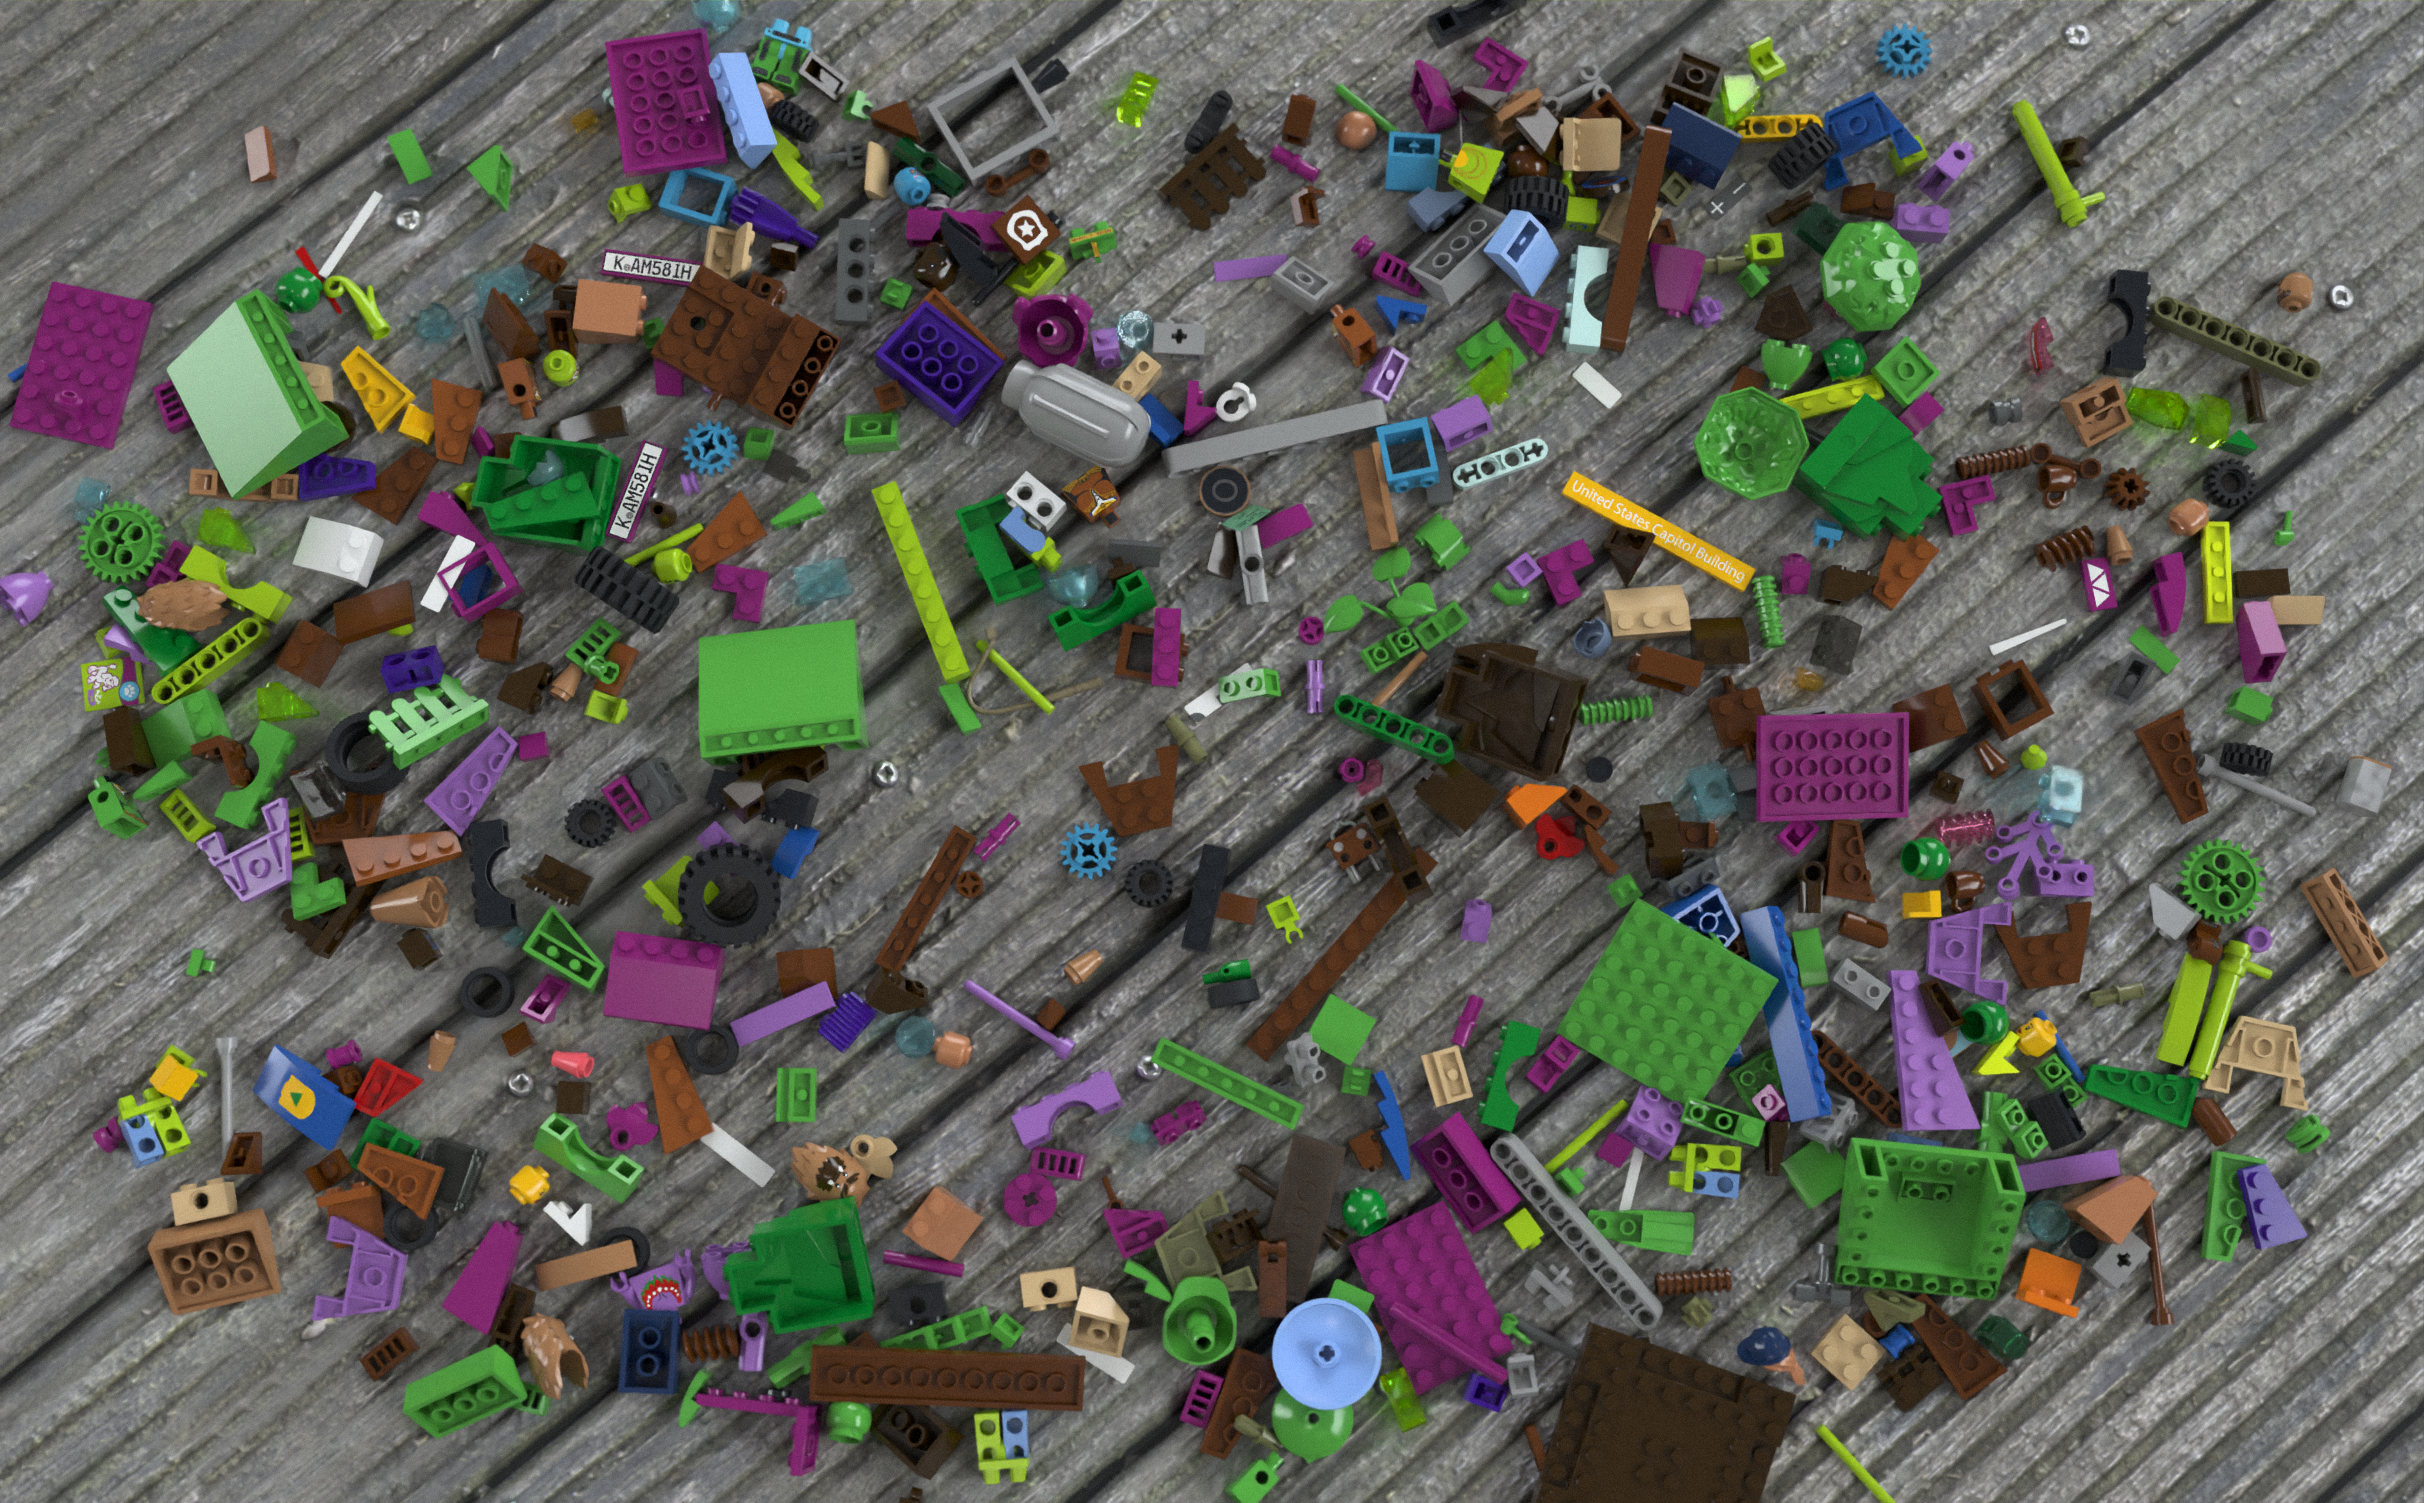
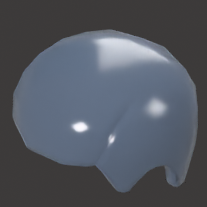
M1597 617L1593 622L1585 621L1574 637L1575 650L1581 656L1588 659L1602 656L1609 650L1612 643L1611 630Z

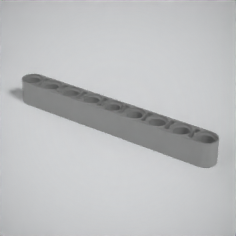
M1372 400L1163 450L1161 455L1167 478H1178L1212 470L1219 466L1234 465L1375 432L1376 427L1389 425L1383 401Z
M1510 1132L1501 1134L1491 1146L1490 1152L1494 1161L1635 1325L1642 1330L1653 1329L1663 1313V1307L1659 1300L1521 1140ZM1501 1144L1507 1145L1510 1152L1504 1151ZM1518 1165H1524L1528 1173L1522 1172ZM1536 1185L1542 1186L1546 1193L1539 1192ZM1554 1206L1560 1207L1564 1214L1555 1211ZM1572 1227H1577L1582 1234H1576ZM1589 1248H1595L1600 1255L1593 1254ZM1607 1269H1613L1618 1276L1611 1275ZM1625 1289L1633 1291L1636 1296H1629ZM1643 1310L1651 1312L1654 1317L1646 1316Z

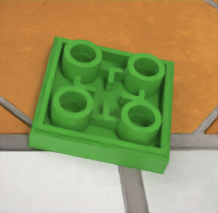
M1330 994L1308 1033H1311L1313 1042L1319 1044L1320 1050L1351 1066L1373 1028L1376 1019Z
M1772 1047L1727 1074L1754 1118L1759 1119L1763 1116L1753 1104L1752 1098L1768 1084L1774 1085L1780 1095L1785 1096Z

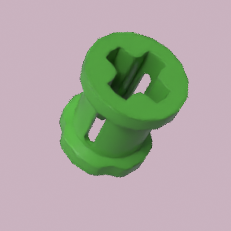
M595 653L586 659L584 671L587 675L597 676L600 681L610 684L616 680L619 674V666L612 661H606L602 655Z

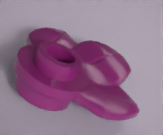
M645 1102L635 1103L625 1111L618 1105L613 1104L608 1111L606 1123L611 1130L609 1140L614 1149L627 1151L635 1144L646 1145L658 1133L659 1127L657 1125L647 1123L648 1109ZM623 1132L628 1135V1140L625 1143H622L619 1139L620 1134Z

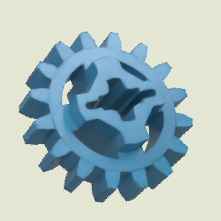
M1903 24L1900 30L1894 25L1891 32L1886 30L1882 36L1883 38H1880L1877 43L1879 48L1875 55L1881 56L1877 64L1885 65L1884 73L1889 70L1892 71L1891 78H1895L1897 74H1900L1901 80H1905L1909 74L1913 79L1917 73L1921 74L1931 61V58L1928 56L1931 55L1933 49L1927 48L1931 40H1924L1922 37L1925 32L1922 31L1918 34L1916 32L1917 26L1915 25L1911 30L1908 29L1907 24ZM1895 39H1898L1897 42H1893L1892 45H1889L1890 42H1892ZM1916 59H1919L1918 62H1916L1913 65H1910L1911 61H1916Z
M707 420L705 427L699 422L697 423L698 430L695 431L690 428L689 432L692 436L690 438H683L685 443L688 444V446L682 447V451L688 454L684 457L686 463H691L689 467L693 471L698 469V473L701 476H704L706 471H708L711 477H714L715 471H719L721 475H724L723 468L732 469L730 461L738 460V457L733 453L740 450L737 444H733L737 441V437L735 434L730 435L732 431L728 426L723 429V425L719 421L713 426L712 422ZM722 437L726 440L727 448L721 445ZM714 445L715 450L706 451L707 448H712ZM694 449L700 452V461L696 459Z
M1087 822L1082 830L1076 825L1075 834L1066 833L1069 841L1061 842L1066 847V850L1061 851L1060 855L1067 856V859L1062 863L1064 866H1072L1069 870L1070 874L1078 871L1079 879H1082L1084 874H1088L1089 880H1093V874L1095 873L1101 878L1103 877V869L1111 871V867L1108 865L1109 861L1116 862V858L1111 856V853L1117 852V847L1110 846L1115 839L1114 837H1106L1109 832L1107 829L1100 832L1099 824H1095L1094 828L1090 829ZM1087 834L1095 835L1092 839L1083 840L1081 838V836ZM1103 842L1106 845L1105 858L1100 854V847ZM1080 844L1087 848L1094 846L1093 851L1098 859L1091 855L1084 857L1085 853ZM1073 845L1078 849V855L1074 861L1071 855ZM1087 863H1095L1097 867L1091 869L1082 868Z

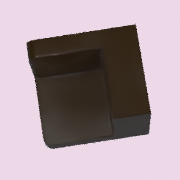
M558 1081L556 1112L588 1115L591 1083Z

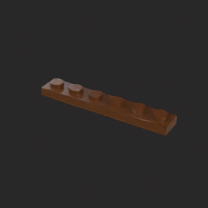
M954 825L875 959V963L887 969L901 972L978 840L977 837Z

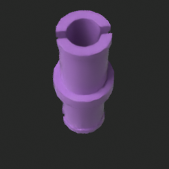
M1306 661L1307 684H1305V690H1307V713H1324L1323 690H1325V684L1322 683L1323 661Z

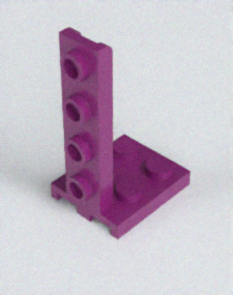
M706 1388V1392L696 1395V1403L700 1406L797 1417L796 1423L793 1424L791 1430V1439L794 1440L793 1451H790L787 1463L788 1467L791 1468L790 1475L801 1477L815 1471L823 1404L801 1403V1398L785 1397L784 1401L775 1400V1396L759 1394L758 1398L748 1397L749 1392L732 1391V1395L722 1394L723 1389Z

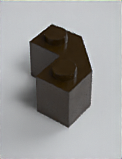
M1670 801L1639 805V827L1645 840V864L1651 879L1682 874V864L1686 863L1685 849L1681 847L1678 829L1680 827L1679 812L1674 811Z

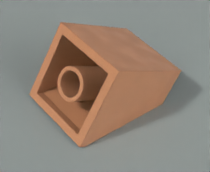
M579 279L572 327L579 344L638 343L639 335L643 336L645 326L644 320H641L642 310L646 311L648 297L644 295L642 287Z
M2120 1175L2062 1204L2059 1209L2086 1231L2094 1235L2101 1243L2120 1245L2159 1193L2152 1189L2153 1184L2141 1175L2138 1177Z
M937 1186L902 1232L923 1248L952 1262L984 1218L943 1186Z

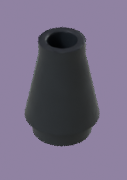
M1059 58L1054 61L1051 59L1032 83L1042 94L1044 91L1066 81V77L1070 73Z

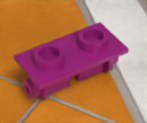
M1189 1100L1174 1109L1179 1117L1175 1120L1170 1112L1154 1120V1124L1150 1127L1161 1146L1175 1142L1180 1135L1189 1130L1198 1129L1204 1121L1208 1120L1197 1100L1193 1102Z

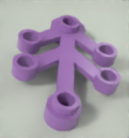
M2044 810L2034 811L2028 816L2027 822L2013 827L2002 825L1997 828V840L2001 843H2008L2013 837L2029 833L2026 840L2001 849L1995 846L1989 847L1985 852L1986 861L1992 865H1996L2003 859L2018 854L2008 876L2002 878L1997 884L1998 894L2002 899L2010 901L2019 896L2018 880L2029 858H2031L2035 866L2036 876L2039 881L2048 882L2053 878L2052 867L2045 863L2036 845L2041 836L2047 846V856L2049 859L2057 861L2064 855L2063 846L2056 842L2051 832L2054 827V818L2049 812ZM2038 820H2045L2042 824L2036 823ZM2002 832L2009 833V835L2005 837L2001 836L2000 834ZM2058 849L2060 852L2053 854L2051 850ZM1992 853L1998 854L1996 858L1989 857ZM2048 871L2049 874L2043 876L2040 874V872ZM2006 884L2013 885L2011 888L2008 889L2003 887Z

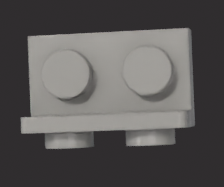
M1825 1088L1826 1093L1831 1098L1832 1106L1830 1109L1832 1115L1804 1121L1799 1131L1800 1135L1823 1144L1826 1152L1832 1154L1836 1147L1842 1145L1845 1133L1849 1126L1852 1127L1855 1124L1858 1113L1853 1099Z

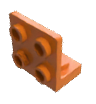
M2029 1248L2014 1299L2063 1316L2077 1318L2079 1308L2072 1306L2071 1303L2082 1265L2035 1248Z

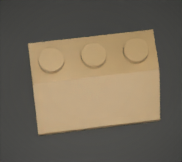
M1681 584L1603 591L1606 624L1611 630L1612 642L1686 636L1691 631L1689 606Z

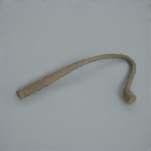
M995 627L985 629L990 643L968 681L966 691L970 707L981 714L996 715L1038 706L1033 700L994 710L982 709L975 705L972 699L974 680L996 641L995 639L998 637ZM1101 676L1076 685L1074 684L1073 686H1068L1044 697L1049 702H1053L1104 685Z

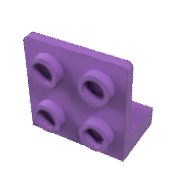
M1642 1083L1628 1115L1618 1125L1614 1134L1661 1162L1674 1147L1683 1126L1680 1120L1684 1107L1680 1102L1672 1101L1660 1094L1656 1088L1648 1087Z

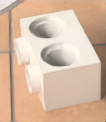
M1027 471L1006 493L1010 501L1008 505L1012 509L1018 506L1029 517L1027 521L1037 530L1043 528L1048 532L1067 510L1066 503ZM1024 490L1032 493L1031 498L1028 500H1021L1018 496ZM1044 506L1052 509L1051 514L1046 517L1038 514L1039 509Z

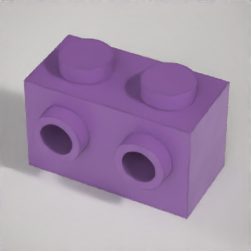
M1902 203L1893 211L1890 227L1895 229L1906 241L1940 244L1948 235L1950 209H1944L1939 205L1921 207L1916 206L1915 203Z
M1478 394L1464 398L1458 404L1441 409L1431 416L1434 430L1446 452L1452 451L1493 431L1491 418Z
M2044 858L2045 863L2050 865L2053 870V878L2048 882H2041L2037 879L2036 869L2033 865V896L2078 899L2094 897V865H2085L2084 860H2068V864L2058 863V860L2054 861ZM2041 871L2040 874L2045 876L2048 875L2049 872Z

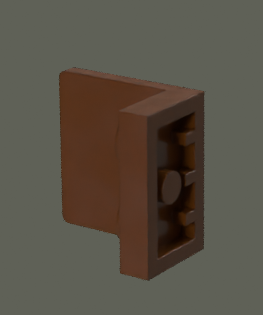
M218 735L190 745L193 756L214 762V764L224 763L233 787L244 789L254 781L255 776L251 768L247 767L245 760L247 758V751L242 743L223 735Z

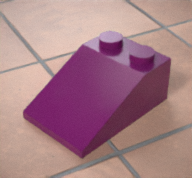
M1419 59L1415 61L1410 94L1427 134H1434L1457 124L1459 108L1450 97L1451 89L1448 80L1442 78L1439 70Z

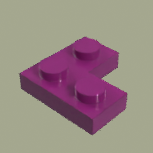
M1489 37L1485 38L1473 56L1474 62L1492 72L1482 88L1507 92V97L1529 65L1528 61Z
M1989 475L1937 488L1938 494L1943 497L1940 502L1951 538L1979 530L1972 506L1996 500Z
M1580 539L1535 561L1543 571L1542 576L1557 607L1582 596L1572 573L1594 563V559L1584 539Z
M717 564L712 589L714 591L737 594L732 618L738 621L760 624L769 573Z

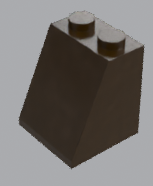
M1453 758L1447 764L1434 763L1430 768L1433 771L1432 775L1428 779L1422 777L1413 789L1416 793L1413 798L1461 838L1500 792Z

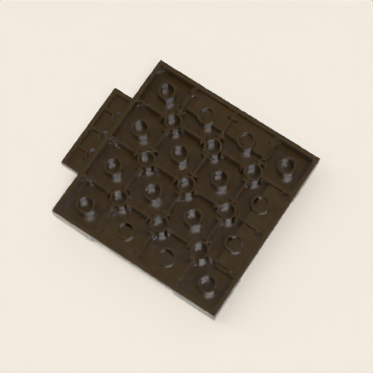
M1589 1321L1550 1439L1543 1470L1539 1473L1530 1503H1760L1776 1449L1781 1447L1797 1395Z

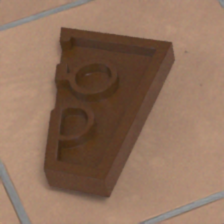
M413 446L376 477L375 490L358 492L351 499L397 526L437 465L438 460Z
M1848 819L1830 820L1823 896L1876 903L1875 894H1872L1869 881L1871 880L1870 870H1867L1864 857L1866 851L1859 821Z

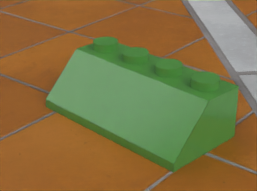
M495 1344L406 1386L403 1412L432 1436L439 1439L527 1399V1393L513 1358Z

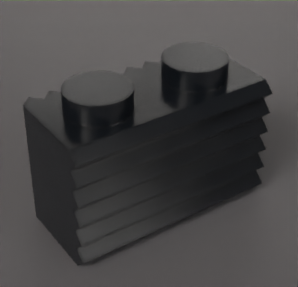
M2062 1086L2032 1097L2027 1102L2029 1117L2032 1121H2037L2052 1151L2078 1142L2086 1135V1131L2083 1125H2081V1121L2076 1115V1111H2074Z

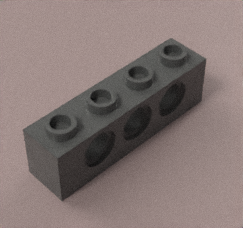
M839 218L836 292L837 325L868 326V319H873V304H869V294H874V278L869 277L870 269L875 268V253H870L871 243L876 242V228H871L870 220ZM859 242L864 245V248L861 252L855 253L850 250L851 245ZM857 267L863 270V274L859 278H853L849 275L850 270ZM852 293L862 295V299L858 303H851L848 298Z

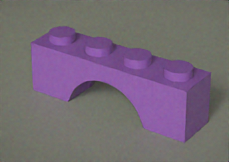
M1098 1071L1090 1075L1089 1080L1081 1084L1075 1082L1064 1088L1065 1091L1060 1094L1046 1095L1040 1099V1103L1032 1107L1031 1105H1026L1016 1110L1017 1114L1012 1115L1011 1118L1025 1148L1029 1150L1051 1140L1052 1128L1056 1118L1068 1108L1083 1106L1092 1109L1099 1116H1102L1123 1106L1124 1103L1109 1071L1105 1073Z

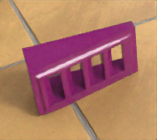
M1382 251L1371 279L1416 298L1419 297L1423 288L1418 281L1414 288L1410 287L1414 277L1408 270L1410 264ZM1385 264L1390 265L1387 273L1382 272ZM1395 268L1399 269L1396 279L1391 277ZM1404 272L1409 274L1405 284L1401 282Z
M172 380L153 388L168 431L176 434L194 426ZM174 387L175 391L163 396V391ZM177 396L178 399L170 403H166V400ZM180 404V408L170 412V408ZM183 413V416L173 419V416Z
M625 774L601 789L630 833L652 820ZM623 785L625 789L614 796L612 791ZM629 794L631 798L620 805L618 800ZM633 803L637 805L636 808L626 814L623 811ZM641 811L643 816L631 823L629 818Z
M1036 1146L1033 1148L1029 1172L1082 1181L1086 1154ZM1040 1152L1046 1153L1043 1169L1038 1168ZM1054 1154L1056 1155L1054 1169L1048 1170L1050 1156ZM1061 1156L1066 1157L1064 1172H1059ZM1072 1158L1077 1159L1074 1174L1069 1173Z
M1198 1368L1179 1420L1205 1430L1224 1377ZM1200 1380L1215 1384L1214 1389L1199 1384ZM1196 1390L1211 1394V1398L1207 1399L1195 1394ZM1194 1399L1208 1406L1206 1409H1203L1191 1403ZM1189 1409L1203 1414V1419L1188 1415Z

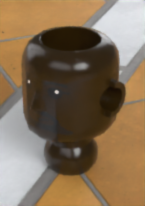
M941 233L940 243H928L924 249L918 251L914 258L916 264L913 269V275L915 279L931 290L935 287L939 292H945L950 285H954L956 277L960 274L958 271L960 264L952 254L943 233Z

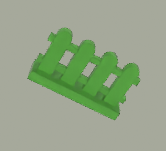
M443 674L441 682L436 683V690L431 692L425 686L416 688L414 690V702L409 704L405 699H395L392 702V714L386 716L382 711L371 712L368 730L371 734L377 732L386 742L385 749L388 752L393 751V763L401 770L489 720V704L483 698L478 700L474 695L469 697L460 687L462 682L459 678L453 680L449 675ZM444 695L453 707L447 709L438 698ZM423 708L431 719L425 722L416 710ZM400 720L409 731L403 734L393 723Z

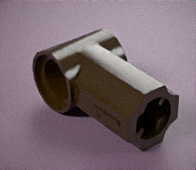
M1805 862L1796 869L1798 913H1823V880L1826 872L1823 865L1819 862ZM1809 866L1812 867L1816 873L1815 878L1812 881H1810L1805 874L1806 869Z

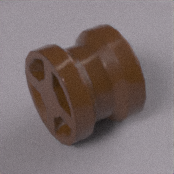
M966 871L958 876L956 888L963 897L974 899L982 893L984 883L977 873Z

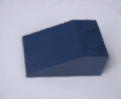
M624 1309L618 1393L671 1395L678 1393L681 1372L680 1311Z

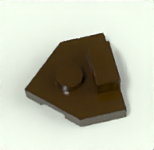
M1791 284L1767 295L1754 331L1786 342H1791L1813 331Z

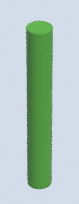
M1342 83L1336 87V93L1358 111L1369 115L1373 122L1389 135L1390 131H1399Z

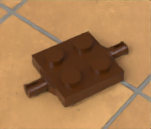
M1732 675L1722 677L1721 680L1725 693L1706 701L1721 751L1733 747L1743 748L1746 762L1755 761L1756 754L1753 744L1756 743V715H1766L1758 687L1735 690Z

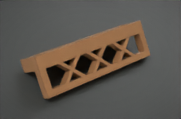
M1374 442L1371 443V448L1352 452L1371 552L1397 548L1399 542L1380 443Z
M2335 867L2300 885L2354 979L2379 969L2389 960Z

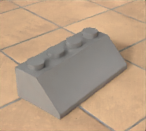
M1476 202L1408 267L1409 272L1433 298L1451 307L1496 264L1483 250L1507 215Z

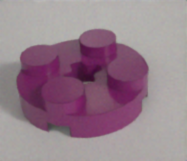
M1027 1173L1019 1175L1008 1184L1004 1193V1209L1015 1223L1021 1226L1032 1227L1041 1225L1052 1217L1057 1207L1056 1190L1051 1181L1041 1174ZM1034 1192L1038 1203L1037 1205L1032 1204L1029 1208L1025 1206L1026 1201L1023 1197Z

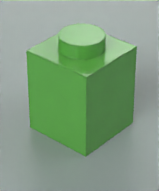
M2242 686L2233 691L2225 714L2255 726L2269 719L2273 710L2271 707L2273 698L2249 687Z

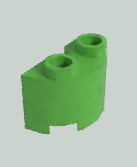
M1436 513L1413 532L1415 534L1413 538L1422 549L1428 547L1433 553L1430 557L1434 564L1439 568L1443 567L1446 571L1470 552L1469 546L1462 542L1463 536L1449 519L1443 520L1440 513Z

